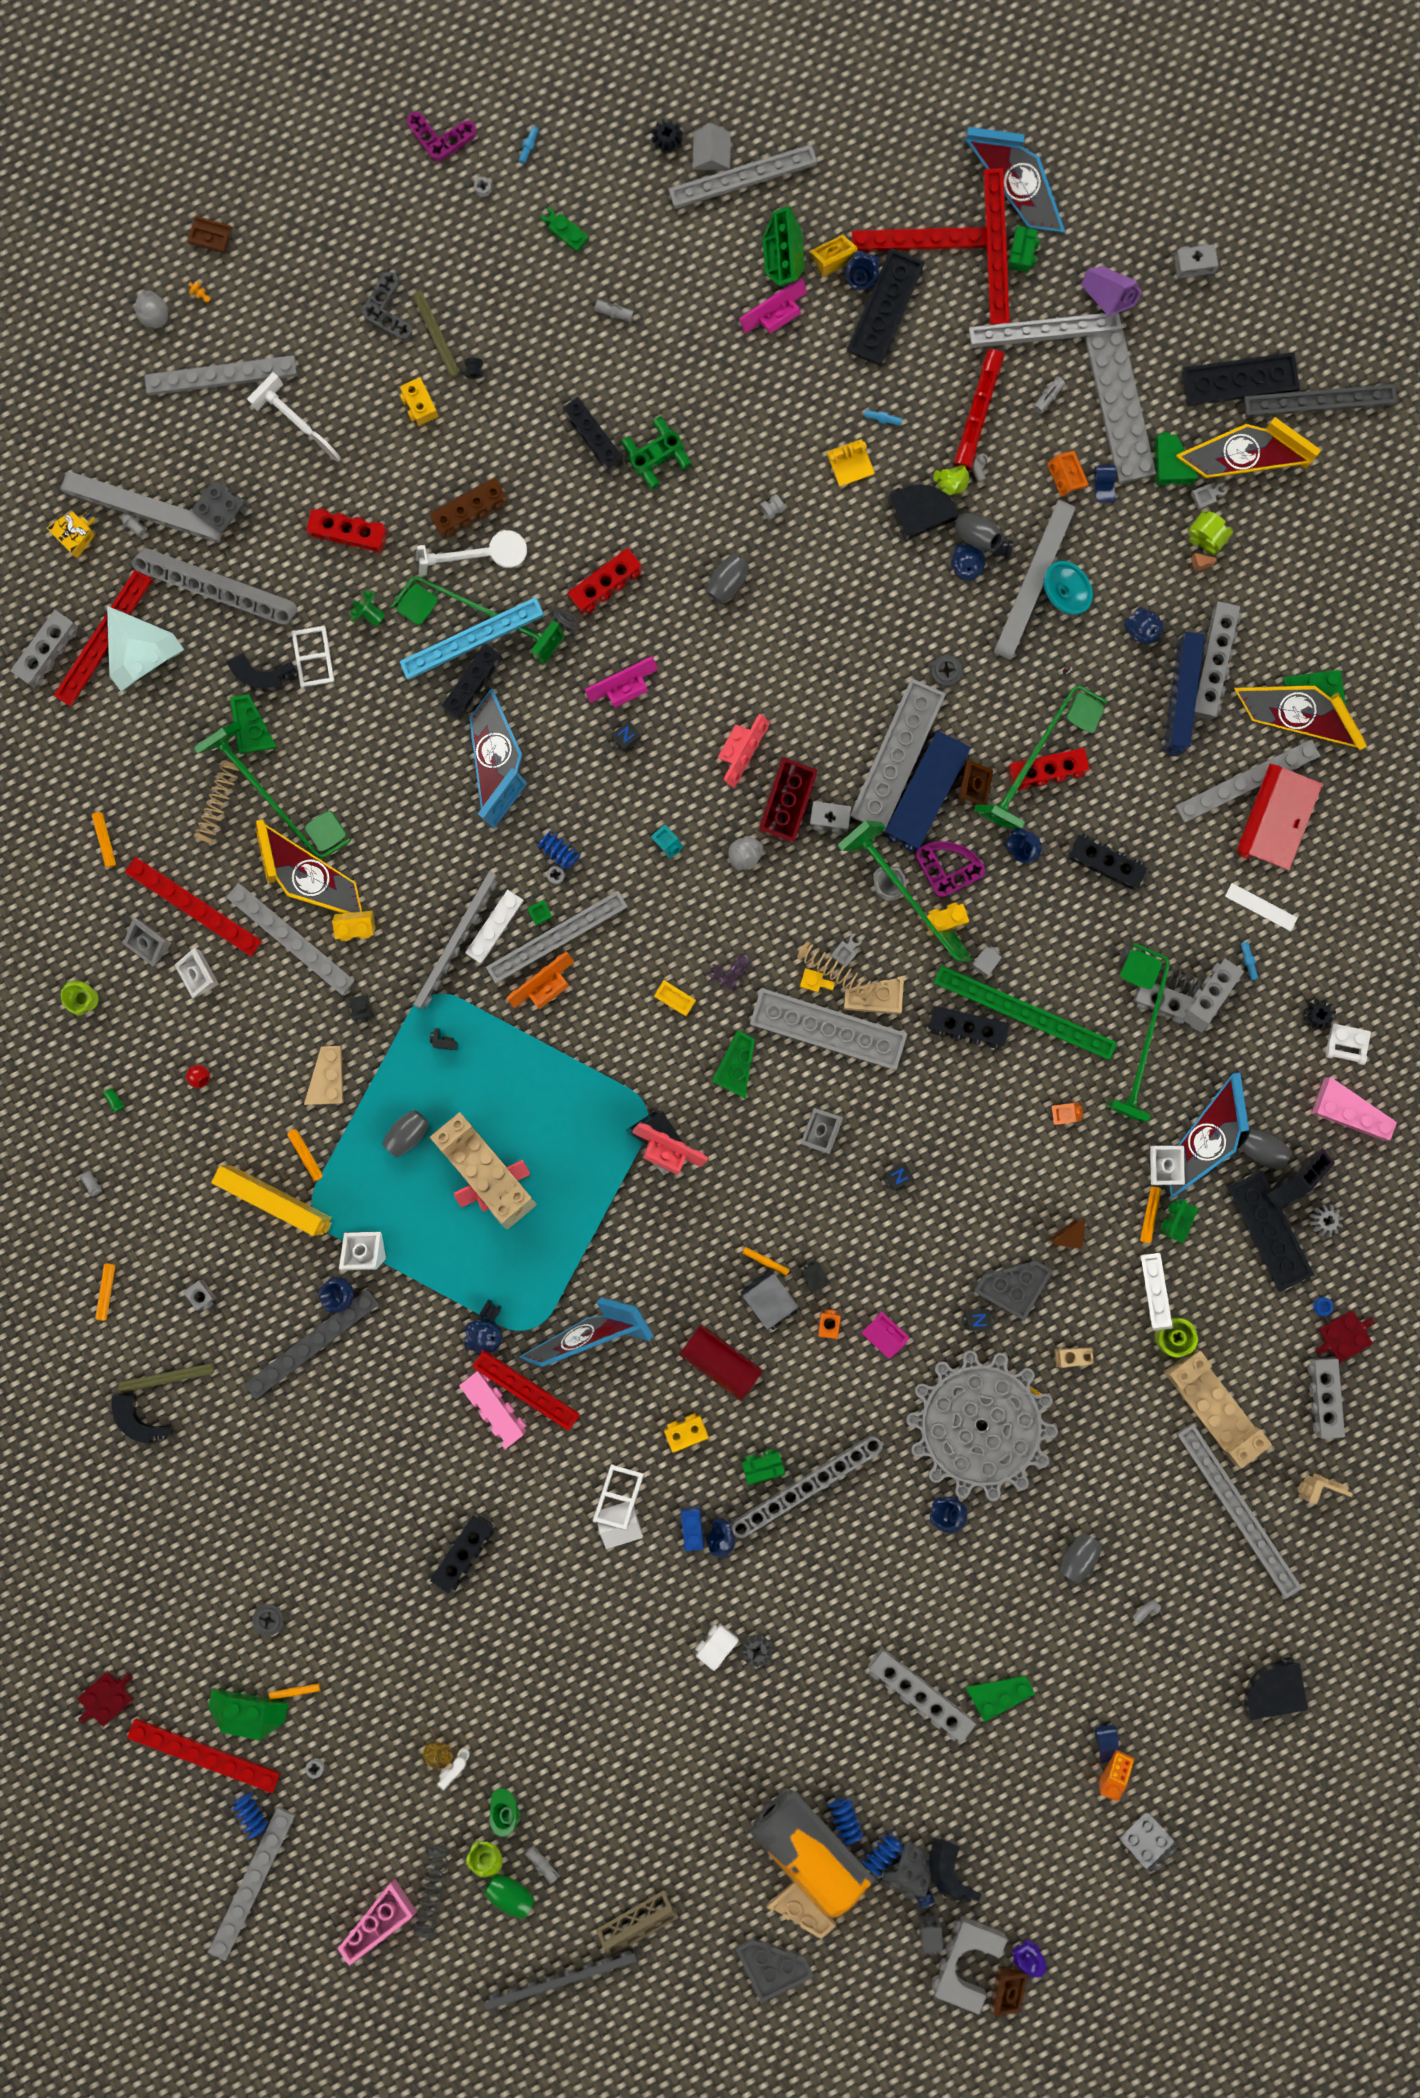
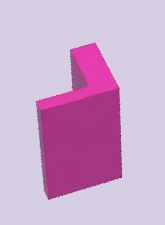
M882 1311L861 1332L888 1359L902 1349L910 1338Z

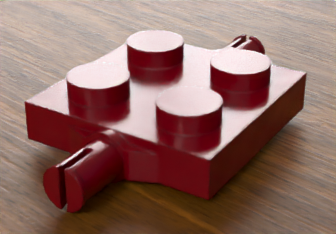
M1350 1310L1318 1329L1323 1337L1324 1344L1316 1348L1315 1352H1318L1317 1355L1320 1356L1329 1351L1341 1363L1373 1344L1367 1334V1328L1376 1324V1322L1373 1321V1317L1362 1322L1357 1318L1354 1311Z
M107 1670L77 1698L86 1710L78 1717L79 1722L81 1721V1724H84L90 1717H93L103 1727L133 1701L134 1697L127 1691L125 1686L133 1679V1676H130L128 1672L119 1680Z

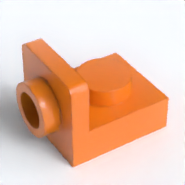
M1079 1102L1052 1106L1054 1125L1082 1121L1083 1108Z

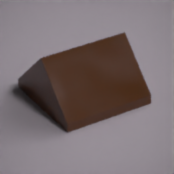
M967 760L963 769L957 802L974 806L987 805L993 770Z
M1083 1218L1074 1219L1049 1238L1047 1242L1053 1245L1082 1249L1086 1221Z
M998 1966L990 2000V2007L994 2016L1020 2013L1028 1976L1023 1971Z

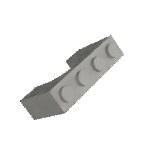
M961 1916L959 1921H956L954 1924L953 1938L948 1940L946 1946L947 1954L945 1959L942 1958L940 1961V1973L938 1977L934 1978L932 1989L936 1998L980 2014L986 1998L985 1990L962 1980L955 1972L956 1962L964 1952L974 1949L1001 1958L1007 1937L1002 1931Z

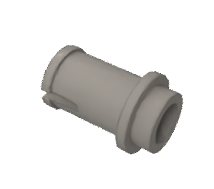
M127 513L121 520L123 526L128 527L138 537L144 535L147 530L146 527L135 519L133 514Z
M91 1171L79 1177L86 1186L88 1195L91 1194L93 1197L102 1192V1186L98 1185Z

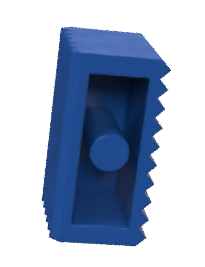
M700 1508L681 1509L685 1551L702 1550L704 1548Z

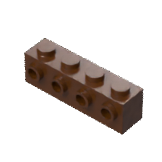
M496 477L429 515L442 539L445 537L450 538L461 528L466 529L470 527L477 519L482 520L486 518L493 510L504 508L508 500Z

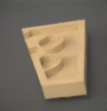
M904 976L875 983L877 984L876 989L866 1002L862 1000L863 993L856 996V989L853 992L845 989L844 1010L901 1014ZM866 985L860 986L857 994H859L865 988Z
M342 1046L321 1047L304 1105L343 1103Z
M794 1882L767 1904L768 1909L779 1912L783 1915L782 1917L798 1923L801 1928L820 1939L836 1927V1922L831 1917L824 1916Z

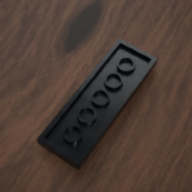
M890 248L849 343L847 353L878 366L882 365L924 268V261Z
M1294 352L1182 367L1181 369L1186 406L1244 399L1245 396L1281 394L1300 390Z
M1259 1171L1226 1187L1278 1292L1314 1276L1282 1209L1278 1210L1266 1195L1271 1190V1187L1263 1171Z

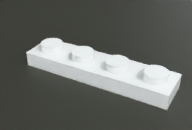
M507 890L465 953L482 964L524 900Z
M1161 1254L1141 1255L1153 1331L1173 1328Z

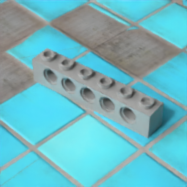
M1218 601L1213 607L1200 667L1195 717L1213 720L1216 715L1219 716L1221 704H1219L1220 697L1224 696L1226 688L1223 686L1224 679H1227L1230 670L1227 667L1228 660L1231 661L1234 652L1231 649L1232 642L1235 643L1238 633L1235 631L1236 624L1240 623L1242 613H1239L1240 606ZM1221 621L1227 622L1229 628H1223L1221 626ZM1217 640H1222L1225 643V647H1220L1217 644ZM1213 658H1218L1221 665L1214 664ZM1209 676H1214L1217 680V683H1211L1209 681ZM1205 694L1211 695L1213 701L1208 702L1205 699Z
M883 1647L880 1648L867 1665L870 1670L869 1674L873 1678L883 1680L885 1682L884 1686L891 1692L897 1691L901 1695V1700L908 1705L912 1703L916 1706L915 1710L921 1716L925 1717L927 1715L931 1718V1723L938 1729L941 1727L947 1731L946 1735L953 1741L959 1740L962 1743L975 1727L976 1723L973 1718ZM887 1668L895 1670L891 1676H886L884 1672ZM908 1680L910 1685L907 1688L900 1687L901 1681ZM923 1692L925 1693V1698L917 1700L915 1699L916 1694ZM938 1704L941 1706V1709L938 1712H932L931 1707ZM949 1717L956 1718L954 1724L949 1725L946 1723Z

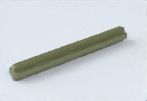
M417 291L413 294V297L450 377L454 378L460 374L459 369L423 292Z
M210 1363L120 1382L118 1387L119 1391L123 1393L214 1373V1366Z

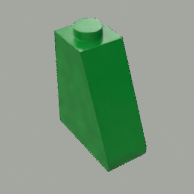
M1163 432L1157 435L1154 440L1156 485L1194 484L1198 478L1195 470L1175 457L1177 454L1185 451L1177 434Z

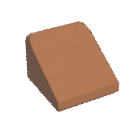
M1194 553L1191 557V562L1196 572L1212 567L1217 561L1214 557Z

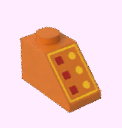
M1118 1750L1115 1751L1099 1780L1100 1794L1117 1802L1119 1801L1129 1780L1134 1762L1133 1757Z

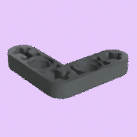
M389 271L382 275L364 305L362 314L368 323L405 342L412 338L411 326L385 310L399 287L397 275ZM393 278L394 283H390L388 285L386 280H391ZM379 293L386 295L385 300L382 302L376 300V296ZM374 310L375 315H377L379 319H377V317L374 315H370L369 317L367 312H372ZM386 318L393 320L392 325L389 327L382 325L383 320ZM406 328L407 334L403 333L401 335L399 329L404 330Z

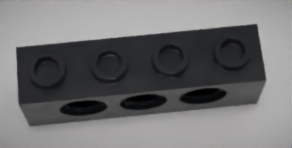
M576 397L563 407L564 416L608 475L624 464L621 453L579 397Z
M487 644L483 645L442 704L444 711L459 721L462 719L503 660L499 652Z
M1082 834V836L1078 835L1075 838L1066 857L1067 859L1133 891L1139 888L1148 869L1144 866L1143 862L1136 859L1132 861L1126 858L1127 855L1123 852L1109 850L1110 847L1104 843L1097 844L1087 835ZM1086 849H1092L1095 856L1093 858L1088 857ZM1104 857H1109L1112 860L1111 866L1104 864ZM1121 865H1126L1129 868L1128 874L1121 872Z
M934 1006L928 1030H932V1034L943 1036V1033L950 1034L952 1039L962 1040V1038H967L969 1043L980 1045L981 1042L988 1043L987 1047L999 1049V1046H1005L1010 1023ZM946 1019L954 1021L952 1029L946 1028L944 1024ZM965 1023L972 1025L973 1031L971 1033L964 1031L963 1026ZM985 1027L989 1028L992 1032L989 1038L984 1037L982 1034V1030Z
M475 1512L429 1581L448 1594L452 1589L456 1591L462 1582L459 1579L462 1573H468L472 1567L470 1561L473 1557L477 1558L483 1550L481 1544L484 1540L488 1542L494 1531L491 1529L494 1525ZM471 1533L478 1534L479 1541H471L469 1535ZM459 1550H466L469 1555L468 1558H461ZM455 1566L458 1573L455 1575L450 1574L448 1567Z

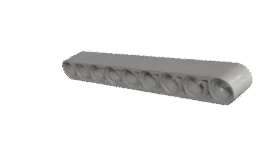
M67 471L60 488L62 492L71 496L129 513L130 515L133 514L136 517L213 542L220 543L223 532L218 533L190 510Z
M1058 499L993 653L1009 660L1012 659L1044 584V574L1053 563L1075 511V506Z
M142 549L132 560V566L140 573L279 624H288L297 612L296 605L290 600L151 549Z
M876 1436L866 1437L738 1517L732 1524L733 1534L738 1538L750 1535L881 1452V1441ZM872 1440L878 1443L875 1450L868 1449V1443ZM854 1451L861 1452L859 1460L851 1458V1454ZM838 1461L845 1463V1467L841 1471L834 1468L835 1463ZM820 1472H827L829 1474L828 1479L825 1481L819 1480L818 1475ZM810 1482L812 1484L811 1490H802V1484ZM789 1492H793L796 1495L795 1500L791 1502L785 1499V1495ZM773 1502L779 1505V1509L776 1512H772L768 1508ZM755 1513L762 1514L763 1519L760 1522L752 1520V1516ZM743 1523L746 1525V1530L738 1532L735 1529L736 1525Z

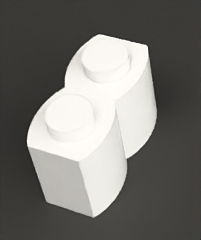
M721 1623L718 1626L714 1625L708 1632L709 1638L705 1642L702 1640L695 1649L697 1651L696 1657L713 1671L718 1668L739 1641L738 1637Z

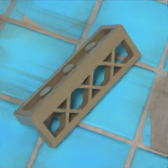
M663 1890L599 1927L596 1931L603 1950L612 1957L679 1918L677 1911L671 1906L667 1893ZM663 1898L666 1906L660 1910L654 1909L656 1902ZM643 1909L649 1910L646 1918L643 1920L637 1919L640 1911ZM624 1920H632L629 1928L625 1930L620 1929ZM609 1929L614 1930L612 1937L605 1940L603 1933Z

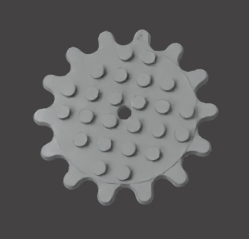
M966 1351L963 1355V1366L957 1370L952 1369L944 1361L938 1362L935 1366V1371L939 1377L937 1385L931 1387L926 1384H919L915 1388V1394L923 1400L924 1408L921 1412L910 1413L906 1420L909 1426L920 1429L923 1435L921 1441L912 1446V1454L915 1457L929 1456L933 1459L934 1466L929 1472V1478L932 1482L938 1483L945 1477L955 1479V1492L959 1498H967L973 1487L980 1486L985 1490L986 1497L990 1501H997L1000 1498V1487L1003 1483L1010 1482L1018 1490H1025L1029 1485L1025 1475L1026 1468L1030 1465L1045 1468L1049 1464L1048 1456L1040 1450V1443L1044 1439L1055 1438L1058 1429L1053 1424L1045 1423L1042 1420L1041 1414L1052 1405V1397L1049 1394L1035 1395L1030 1391V1384L1035 1378V1374L1030 1368H1025L1018 1374H1011L1007 1369L1008 1358L1004 1353H997L991 1364L982 1365L974 1351ZM979 1420L987 1422L986 1430L981 1431L977 1428L976 1424Z

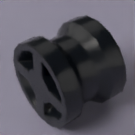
M467 358L464 360L466 366L464 376L466 378L480 379L483 377V371L481 370L483 366L482 359Z
M1013 540L1002 541L1000 547L995 550L994 557L1003 556L1005 559H1010Z
M488 1299L479 1316L482 1318L486 1317L489 1319V1322L493 1323L502 1306L495 1305L492 1300Z

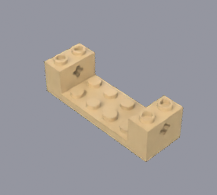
M460 1112L430 1136L437 1147L451 1161L507 1230L537 1205Z
M1195 1349L1192 1353L1183 1356L1167 1368L1164 1373L1232 1463L1242 1469L1271 1447L1272 1444L1261 1429L1256 1428L1216 1377L1210 1369L1212 1365L1203 1353Z

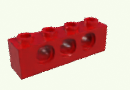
M318 508V510L311 509L306 532L311 537L378 553H383L388 534L386 527L380 522L373 521V523H369L360 517L352 519L343 513H336L335 515L322 508ZM328 522L334 523L331 528H325V525ZM345 527H352V530L350 532H343ZM364 531H370L368 537L361 536Z
M626 548L567 592L568 598L581 615L584 613L589 614L596 608L595 605L599 602L607 601L611 597L610 594L615 590L620 591L623 589L627 581L638 578L641 575L642 565L630 549ZM620 568H624L626 570V573L624 575H618L616 571ZM608 579L611 581V584L609 586H602L601 582ZM588 591H594L596 592V595L592 598H589L586 596V593Z
M1085 748L1036 758L1029 769L1034 772L1035 778L1025 776L1018 791L1029 789V785L1034 784L1037 787L1048 784V781L1055 780V783L1067 780L1066 777L1074 776V779L1084 777L1085 773L1090 770ZM1027 760L1009 764L1008 771L1011 785L1016 780ZM1069 762L1072 770H1065L1063 763ZM1044 767H1052L1053 774H1047Z

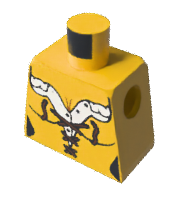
M71 511L48 526L47 529L75 558H78L95 535L88 526L96 518L89 511L80 518Z

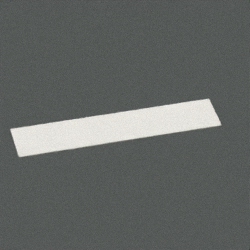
M1233 883L1225 897L1289 931L1292 930L1298 919Z

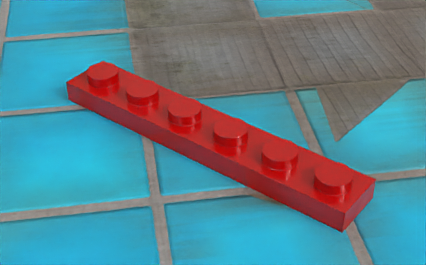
M485 1350L481 1352L472 1366L568 1431L580 1415L579 1412Z

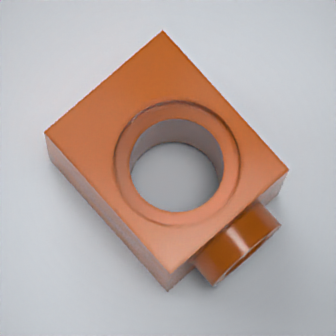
M825 1309V1313L820 1312L819 1337L838 1339L841 1316L836 1314V1310ZM828 1318H832L835 1322L834 1327L831 1329L824 1327V1321Z

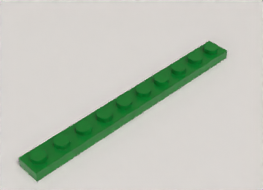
M940 966L933 982L937 986L1106 1060L1111 1059L1117 1042L944 966Z

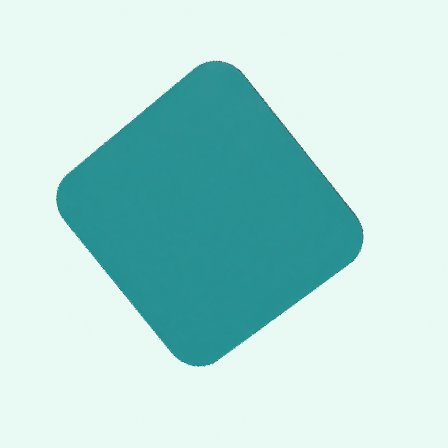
M434 994L430 996L432 1000L427 1008L424 1007L421 1010L414 1005L408 1013L322 1172L323 1177L317 1181L314 1187L312 1207L332 1217L330 1220L331 1226L327 1232L343 1241L344 1233L381 1232L386 1256L384 1264L477 1314H480L487 1300L490 1299L493 1304L502 1306L494 1323L509 1330H529L546 1321L554 1311L643 1144L628 1134L626 1129L648 1116V1111L643 1100L630 1088L457 996ZM434 1028L441 1030L440 1040H442V1037L454 1038V1041L458 1042V1051L432 1047L433 1043H430V1034L434 1032ZM412 1110H416L430 1123L421 1141L412 1150L397 1158L382 1145V1142L391 1126L400 1117ZM459 1112L506 1167L523 1160L530 1171V1175L518 1180V1182L537 1205L508 1230L500 1223L490 1209L483 1212L478 1200L460 1207L454 1197V1192L470 1184L437 1147L430 1136Z

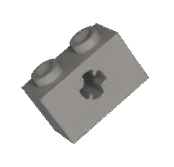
M1203 243L1197 247L1190 248V246H1184L1179 248L1174 256L1177 279L1214 274L1218 268L1215 244Z
M813 801L809 827H813L815 831L829 829L832 830V833L843 834V832L848 830L851 806ZM830 814L832 815V818L835 819V821L832 820V822L829 823L828 819L825 818V816L828 817V815Z

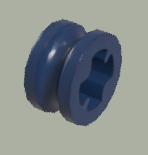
M927 1890L926 1897H915L919 1901V1908H925L935 1903V1899L931 1897L933 1895L932 1891Z

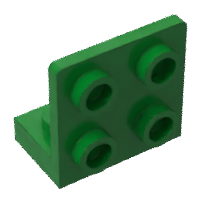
M1184 1199L1172 1201L1168 1208V1212H1170L1168 1219H1164L1162 1222L1161 1234L1184 1244L1199 1208L1188 1204L1187 1200Z

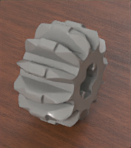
M1325 1204L1321 1205V1209L1314 1208L1316 1214H1310L1314 1221L1309 1222L1310 1225H1316L1313 1228V1232L1319 1231V1236L1322 1237L1325 1234L1327 1237H1332V1232L1338 1234L1339 1232L1336 1227H1343L1339 1223V1220H1343V1217L1337 1216L1340 1210H1334L1333 1205H1329L1327 1208ZM1327 1218L1329 1224H1325L1326 1222H1323V1219Z

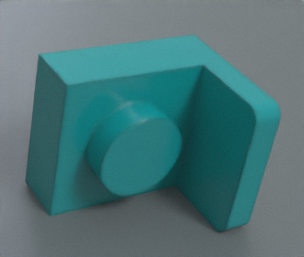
M666 825L662 826L651 836L653 841L664 851L669 859L677 855L684 847L677 836Z

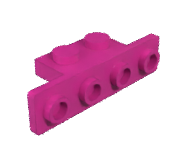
M799 278L740 317L739 321L742 330L747 333L759 324H762L771 334L800 315L801 310L794 301L807 293L804 280Z
M651 656L585 689L588 700L592 703L608 695L614 708L648 692L642 678L658 670L655 660Z

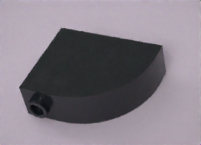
M913 485L904 489L896 488L888 496V503L905 541L954 522L959 516L951 498L933 486Z
M1322 1148L1284 1175L1266 1195L1279 1210L1312 1191L1335 1163Z
M1292 1657L1282 1658L1281 1662L1268 1664L1251 1677L1244 1694L1245 1713L1250 1720L1308 1710L1300 1663Z

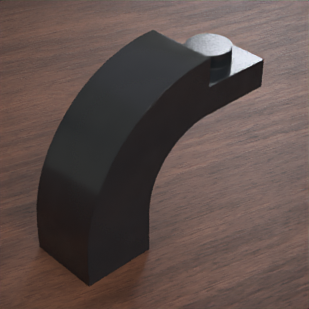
M244 653L227 661L230 670L240 682L248 688L259 692H274L285 688L282 681L292 679L298 672L291 661L271 672L256 671Z
M136 1394L112 1395L111 1407L114 1420L119 1429L129 1438L142 1443H151L154 1441V1436L155 1439H167V1436L173 1434V1426L148 1425L138 1417L136 1412Z
M934 1838L930 1850L929 1867L937 1889L942 1895L952 1901L961 1902L962 1900L967 1903H971V1900L979 1901L981 1893L965 1886L957 1877L955 1862L960 1847L945 1839Z

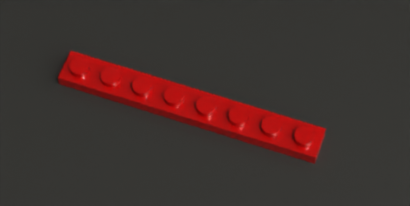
M1003 168L984 169L990 325L1010 323Z
M986 227L854 230L851 233V238L857 250L863 252L889 251L890 248L897 251L986 248Z
M134 570L111 608L131 616L153 582V579L146 574ZM107 613L53 695L70 707L73 706L109 650Z
M134 857L125 870L126 874L252 957L262 943V940L139 858Z
M137 1718L133 1720L127 1739L270 1793L274 1792L281 1774L273 1769Z

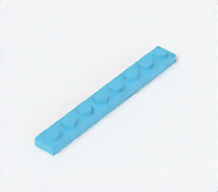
M535 597L401 660L400 664L406 678L410 680L545 615L538 599Z

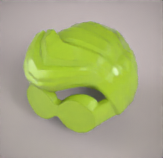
M963 465L950 470L943 469L941 472L936 470L934 472V481L938 482V489L948 495L958 494L966 490L969 483V473Z
M75 980L67 982L60 994L63 1006L77 1016L93 1010L97 1006L99 999L97 992L85 982Z
M476 1841L467 1856L466 1864L477 1876L492 1877L502 1868V1854L496 1845L489 1842Z

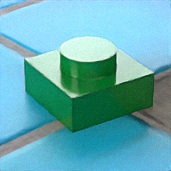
M544 900L527 908L536 926L553 918Z

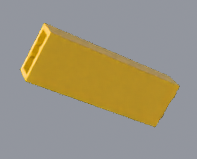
M220 1165L211 1182L312 1236L323 1235L324 1232L327 1233L331 1226V1216L232 1165Z

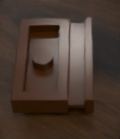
M195 215V220L192 223L187 239L188 244L225 254L230 238L229 235L232 231L231 225Z

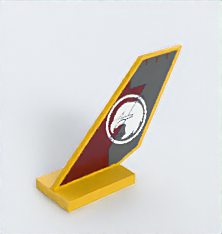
M1274 417L1266 429L1245 424L1177 454L1175 457L1204 478H1213L1301 465L1307 469L1318 456L1321 449Z
M1315 685L1234 688L1252 721L1357 747L1359 750L1367 747L1362 734L1338 693L1330 698Z
M264 819L256 821L255 830L267 884L274 883L276 879L288 897L339 913L362 912L356 882L264 824Z

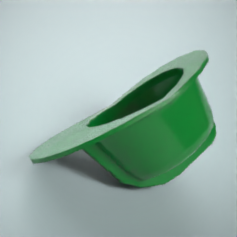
M498 1788L491 1795L490 1826L496 1835L506 1837L512 1833L515 1826L519 1823L520 1811L513 1794L505 1788Z

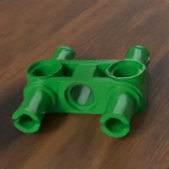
M662 416L652 421V424L661 436L643 448L638 449L630 436L620 441L629 455L628 460L634 472L644 478L650 490L660 485L652 469L669 458L675 457L682 470L692 465V462L684 452L685 448L680 440V436L674 430L669 429ZM670 440L677 442L674 446H670L667 443ZM638 460H643L645 462V464L642 466H638L635 463Z

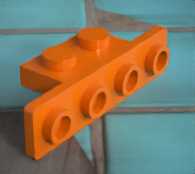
M567 951L564 952L548 966L543 967L535 976L529 978L521 987L512 991L506 999L516 1008L530 997L540 1010L569 987L560 973L572 965L574 960Z

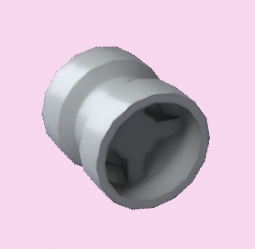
M777 494L771 496L768 502L764 501L759 504L768 520L773 519L775 514L785 511V506Z

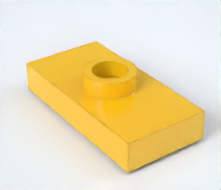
M663 980L654 995L655 998L684 1016L688 1015L696 1002L694 998Z

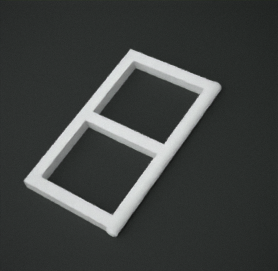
M321 626L292 631L300 687L304 688L334 682L326 627ZM322 631L325 652L300 656L296 635ZM326 657L329 678L304 682L300 661Z
M611 1464L593 1522L627 1530L644 1474ZM613 1470L638 1477L632 1499L607 1492ZM605 1496L630 1503L623 1525L598 1518Z

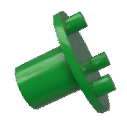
M365 590L363 593L365 596L359 602L356 600L352 602L355 608L350 611L349 620L354 622L362 616L376 627L384 618L385 613L371 602L375 596V591Z

